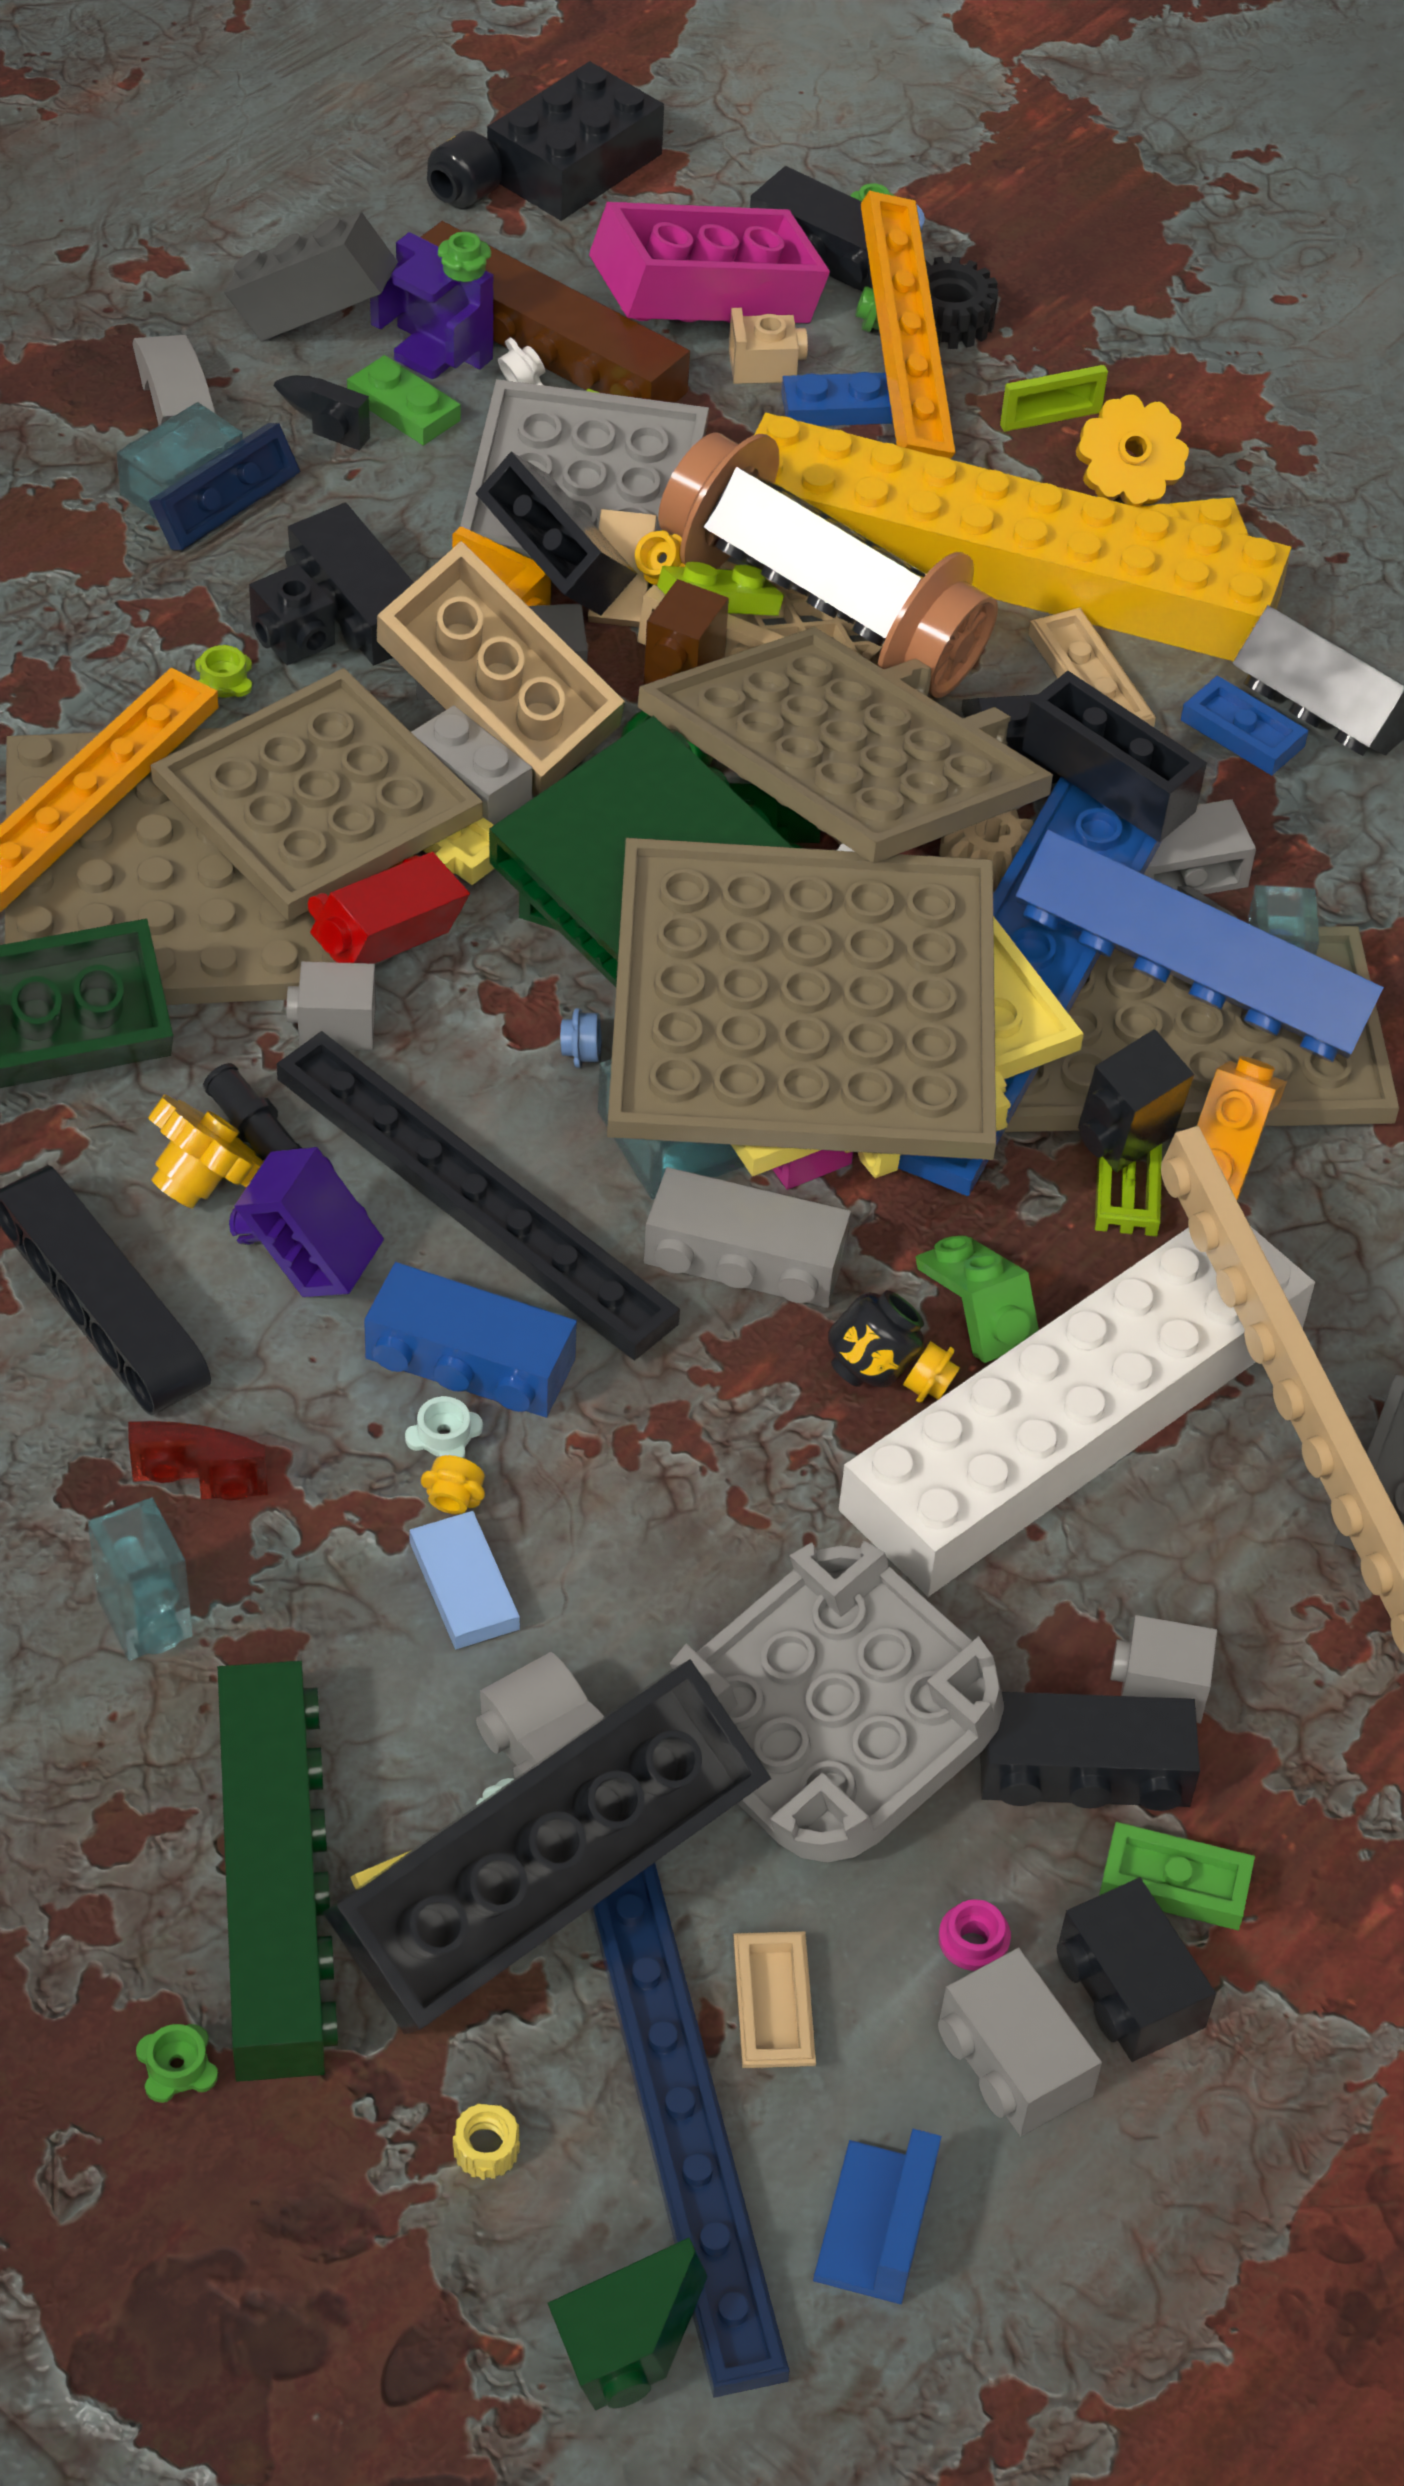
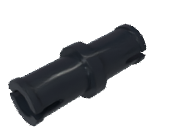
M223 1064L215 1068L205 1078L203 1083L205 1092L215 1100L231 1120L230 1124L239 1131L236 1138H239L242 1142H248L263 1161H265L270 1152L302 1148L277 1120L278 1110L268 1098H259L242 1077L235 1064Z

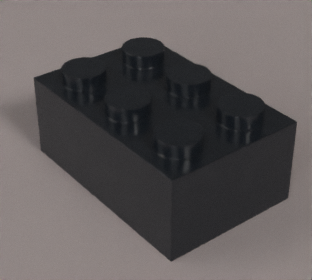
M589 61L487 126V140L497 147L500 154L502 179L499 184L562 221L662 155L664 103Z

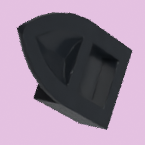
M293 375L274 382L273 386L295 410L312 420L313 434L359 451L370 439L369 396L311 376Z

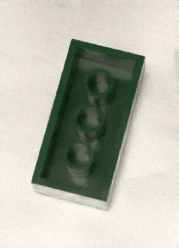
M147 918L0 945V1088L171 1056L173 1031Z

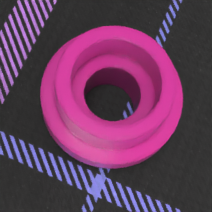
M972 1899L956 1905L945 1914L940 1924L938 1940L943 1954L950 1962L962 1969L976 1971L1008 1953L1011 1931L1007 1920L997 1907L984 1900ZM968 1933H975L982 1936L986 1943L972 1944L965 1941L962 1936Z

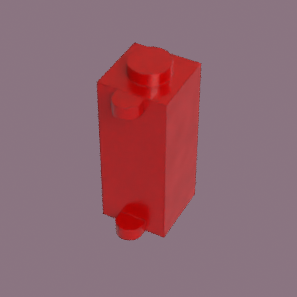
M433 851L422 856L415 855L403 860L400 865L330 892L329 896L325 893H320L310 897L308 900V910L316 920L310 933L336 963L376 964L449 933L470 892Z

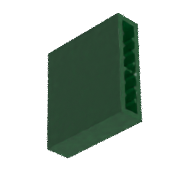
M654 715L489 828V863L615 987L617 985L626 838L801 848L795 843L789 844L772 828L769 819L760 808L755 805L749 806L732 790L730 783L722 772L714 767L709 768L692 752L689 743L679 732L675 730L670 731Z

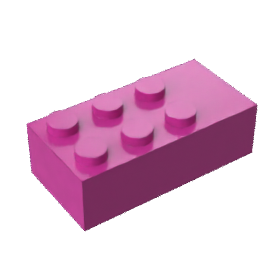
M607 202L589 252L590 258L626 317L639 321L671 319L684 322L707 320L730 323L731 308H742L743 316H761L764 314L794 315L795 323H810L830 273L828 267L788 209Z

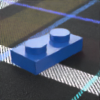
M859 372L856 374L782 376L781 394L785 417L817 426L892 424L893 418L886 373Z
M1218 675L1183 704L1181 715L1182 722L1271 776L1305 747L1309 731Z

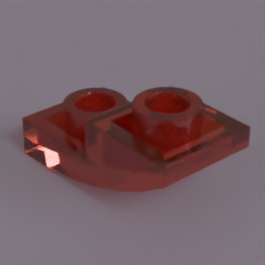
M165 1421L128 1422L133 1482L154 1481L170 1483L179 1479L199 1478L201 1499L221 1498L235 1501L247 1498L248 1496L268 1495L265 1445L244 1436L202 1425Z

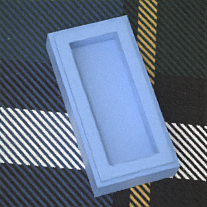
M473 1511L409 1530L410 1545L455 1650L520 1630V1616Z

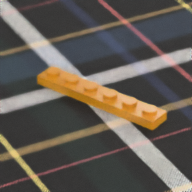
M869 191L860 205L896 445L951 459L956 452L916 200Z
M171 667L0 824V913L151 772V764L167 757L219 708L217 690Z

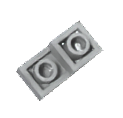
M187 336L134 338L132 344L143 390H150L159 427L210 424L215 414L214 406L202 367Z

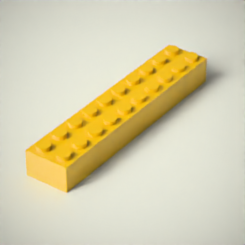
M765 412L754 434H766L773 438L778 445L779 467L775 480L776 484L925 574L946 556L955 552L965 553L971 557L974 564L972 585L999 601L1053 615L1081 608L1092 625L1234 661L1267 605L1277 609L1282 595L1291 546L1217 528L1209 524L1181 519L1158 511L1146 510L1111 501L1104 497H1095L1056 487L1052 484L1040 483L1005 474L998 470H989L954 461L947 457L899 447L892 443H884L848 434L841 430H833L797 421L790 417Z

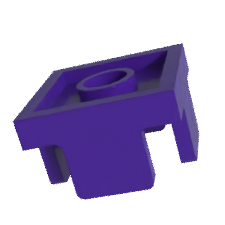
M408 232L396 242V259L398 263L382 293L370 298L371 325L381 330L397 317V327L411 335L394 348V360L430 379L437 378L450 366L456 369L464 362L479 370L493 360V274L485 270V273L480 278L473 281L462 282L453 280L443 271L442 257L438 256L439 247Z

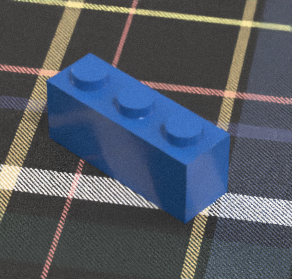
M397 1262L392 1266L364 1319L366 1359L375 1361L391 1371H405L436 1381L449 1390L457 1392L466 1391L499 1402L507 1409L518 1412L527 1411L545 1418L548 1417L576 1358L577 1320Z

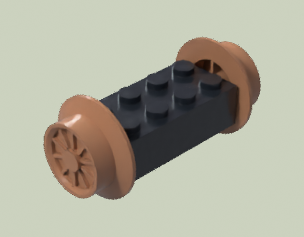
M716 432L706 435L692 446L679 462L669 479L658 513L660 528L667 531L671 536L677 534L682 537L680 548L681 563L701 562L717 569L730 557L743 563L748 561L763 569L760 574L787 590L792 588L807 596L806 602L814 608L833 618L837 616L853 624L852 630L878 646L883 644L877 666L887 669L916 658L931 668L928 694L935 698L946 696L962 682L982 654L993 631L998 613L996 599L972 585L974 564L970 556L963 552L952 553L939 561L925 574L776 484L775 480L779 467V448L776 441L766 434L753 435L737 444Z

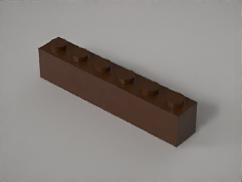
M441 221L420 238L439 247L443 241L449 240L450 236L463 231ZM489 245L491 257L486 259V271L493 274V341L507 348L505 341L512 338L521 350L526 346H530L541 359L545 369L585 390L591 389L604 394L676 403L688 393L690 350Z

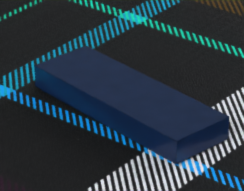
M267 423L148 501L171 550H183L301 471L280 423Z

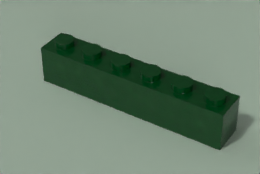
M302 1660L217 1666L232 2044L236 2082L325 2075L324 2047L338 2046L336 2001L321 2002L320 1981L334 1980L332 1935L317 1936L316 1916H324L323 1912L330 1908L328 1871L314 1872L313 1853L327 1852L325 1808L310 1809L309 1791L323 1790L321 1747L307 1748L306 1730L320 1729L318 1687L304 1688Z

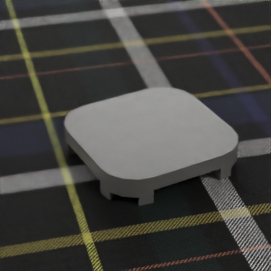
M863 1541L861 1548L840 1545L815 1550L811 1542L792 1553L789 1557L793 1570L699 1651L695 1652L686 1643L670 1662L671 1668L674 1669L689 1659L692 1660L772 1778L737 1804L779 1845L800 1858L827 1863L856 1857L886 1837L983 1751L997 1733L1004 1710L1001 1685L994 1658L978 1636L973 1641L889 1567L885 1552L866 1541Z

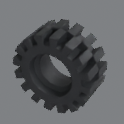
M942 256L935 257L933 265L925 260L938 345L940 347L941 342H948V349H958V342H963L965 347L968 348L974 346L975 338L980 342L984 341L987 338V333H991L994 328L999 290L997 289L998 282L995 277L990 278V271L984 267L977 271V262L969 260L966 265L960 264L961 257L952 256L951 263H945Z

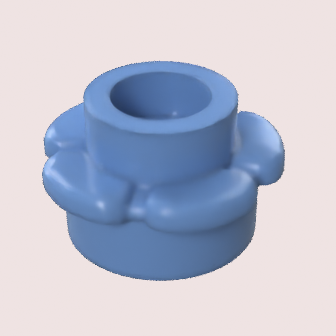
M576 1008L573 1011L572 1019H562L561 1053L562 1056H574L575 1067L582 1068V1062H600L602 1046L601 1019L599 1013H582V1009Z

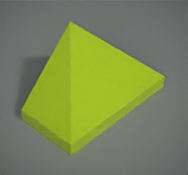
M1104 365L1007 383L1004 392L1001 428L1006 432L1098 414L1103 406L1108 370Z

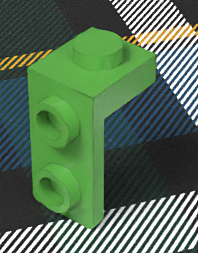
M967 1236L947 1237L938 1241L934 1246L935 1249L915 1257L919 1271L962 1297L973 1356L986 1363L1000 1358L1039 1331L1028 1272L973 1238Z

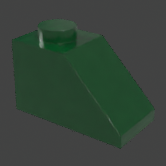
M690 2237L547 2303L579 2384L595 2411L607 2405L609 2408L616 2409L634 2404L651 2391L652 2384L667 2377L708 2278Z

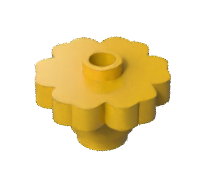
M1126 395L1121 399L1106 401L1099 412V418L1089 419L1081 429L1076 456L1081 462L1089 465L1083 476L1085 485L1095 490L1098 497H1104L1113 501L1120 496L1124 504L1134 507L1159 502L1166 491V485L1176 484L1184 474L1189 448L1183 441L1176 439L1181 430L1180 419L1170 413L1169 409L1161 402L1150 403L1144 408L1142 401L1135 395ZM1126 450L1133 452L1136 457L1130 456Z
M164 1094L148 1117L150 1121L161 1128L160 1132L171 1140L155 1162L159 1169L151 1180L160 1190L188 1208L193 1209L200 1198L208 1199L223 1177L236 1185L242 1184L247 1187L264 1162L256 1156V1152L239 1138H236L239 1131L233 1125L209 1110L204 1114L181 1100L176 1101Z

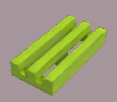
M1162 1144L1147 1153L1145 1210L1134 1209L1136 1160L1122 1169L1121 1207L1111 1206L1112 1167L1103 1157H1097L1095 1231L1107 1232L1108 1225L1115 1224L1120 1225V1233L1132 1234L1134 1226L1145 1227L1146 1236L1157 1237L1161 1208Z

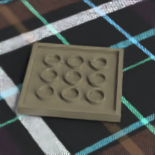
M345 668L151 764L152 782L288 921L309 911L308 900L310 897L320 893H325L329 896L330 892L380 873L483 818V801Z

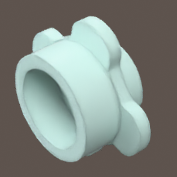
M447 1396L435 1397L421 1406L417 1415V1425L407 1428L405 1442L410 1449L415 1451L424 1449L438 1457L452 1455L465 1458V1447L471 1438L477 1437L482 1433L483 1422L478 1414L469 1412L467 1406L460 1400ZM447 1430L450 1432L448 1434H440L438 1431Z

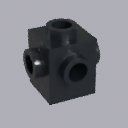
M298 563L249 584L251 626L256 637L263 647L267 649L271 647L287 666L335 645L334 619L338 617L336 602L329 590L325 587L320 588Z

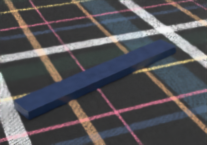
M654 1862L590 1909L674 2243L676 2244L690 2237L708 2276L692 2315L713 2398L788 2382L790 2371Z

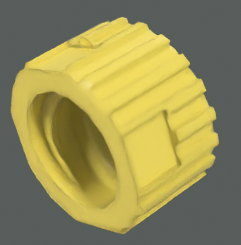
M477 2103V2105L468 2107L466 2111H463L460 2117L456 2119L455 2136H453L454 2158L457 2159L458 2166H461L465 2173L471 2174V2177H481L482 2180H485V2178L496 2179V2176H502L507 2170H511L513 2163L517 2162V2155L520 2152L519 2124H517L515 2116L508 2109L503 2108L502 2105ZM490 2130L495 2132L503 2143L496 2151L483 2153L474 2150L469 2139L476 2131Z

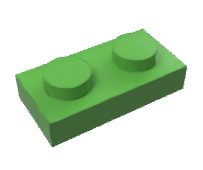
M385 355L347 379L348 389L369 396V411L423 446L461 421L460 403Z
M1116 1822L1099 1895L1141 1877L1163 1912L1239 1931L1255 1856Z

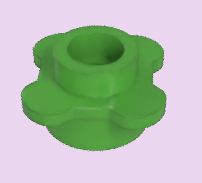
M172 2024L159 2029L154 2034L144 2036L139 2041L136 2047V2055L140 2062L146 2064L149 2078L145 2083V2092L150 2099L164 2103L171 2100L174 2094L191 2089L198 2092H207L214 2087L218 2080V2070L214 2064L208 2062L206 2046L209 2043V2036L203 2027L196 2024ZM180 2058L184 2061V2064L180 2068H173L170 2062L173 2059Z

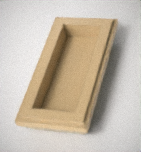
M806 1932L734 1933L733 1942L742 2068L816 2066Z

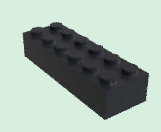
M689 1659L664 1674L325 1910L323 1914L404 2035L424 2028L772 1778L692 1660Z

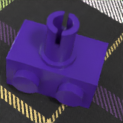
M318 1147L270 1152L234 1205L235 1208L232 1210L229 1220L232 1236L240 1235L236 1241L243 1245L261 1242L302 1297L350 1294L384 1241L383 1236L367 1216L365 1208L356 1201L335 1172L330 1160L321 1153Z

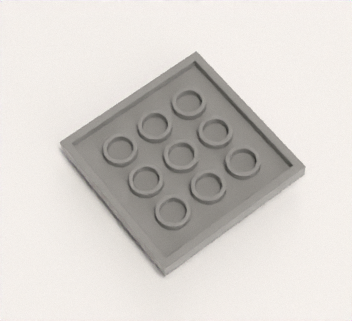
M496 379L460 527L462 526L483 537H487L506 548L532 559L475 494L512 451L548 473L598 530L601 509L656 515V531H662L659 526L658 513L663 493L674 470L693 445L706 436L709 407ZM662 554L659 558V562H665L667 559V555Z

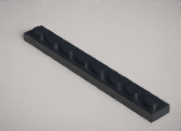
M323 1031L277 1063L278 1081L634 1361L679 1325L680 1308Z

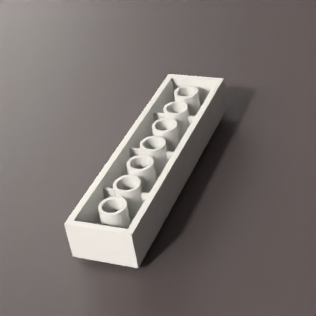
M1189 1227L844 1464L839 1511L878 1549L885 1552L886 1557L927 1597L931 1596L1256 1363L1246 1347L1245 1329L1234 1307L1230 1308L1223 1302L1217 1288V1274L1206 1252H1200L1194 1245ZM1251 1227L1303 1329L1315 1281Z

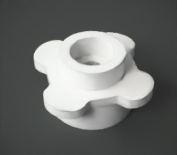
M512 338L507 339L505 343L509 352L498 359L500 369L507 381L543 385L539 377L545 373V368L537 353L530 346H526L521 350Z

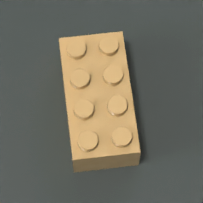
M462 541L377 615V642L446 710L453 705L456 706L532 767V795L534 797L562 779L620 726L625 701Z

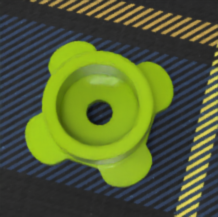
M229 645L214 646L207 649L195 661V668L200 672V679L198 681L217 690L218 697H242L251 692L252 681L247 678V672L252 668V661L239 649Z

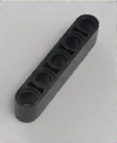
M47 1165L0 1188V1226L147 1414L152 1416L211 1384L209 1368L195 1342L52 1166Z

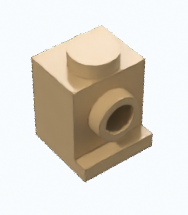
M731 308L729 355L733 383H782V376L797 375L798 360L807 359L808 342L806 328H795L794 315L764 314L761 316H743L742 308Z

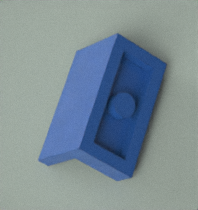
M912 2128L906 2155L849 2140L814 2273V2282L902 2305L942 2136Z

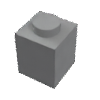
M301 961L299 986H288L287 1023H298L299 1047L323 1031L347 1050H373L376 1012L375 964Z
M1135 1615L1130 1640L1123 1641L1117 1639L1110 1680L1123 1682L1121 1696L1195 1699L1196 1721L1201 1723L1211 1687L1217 1629Z

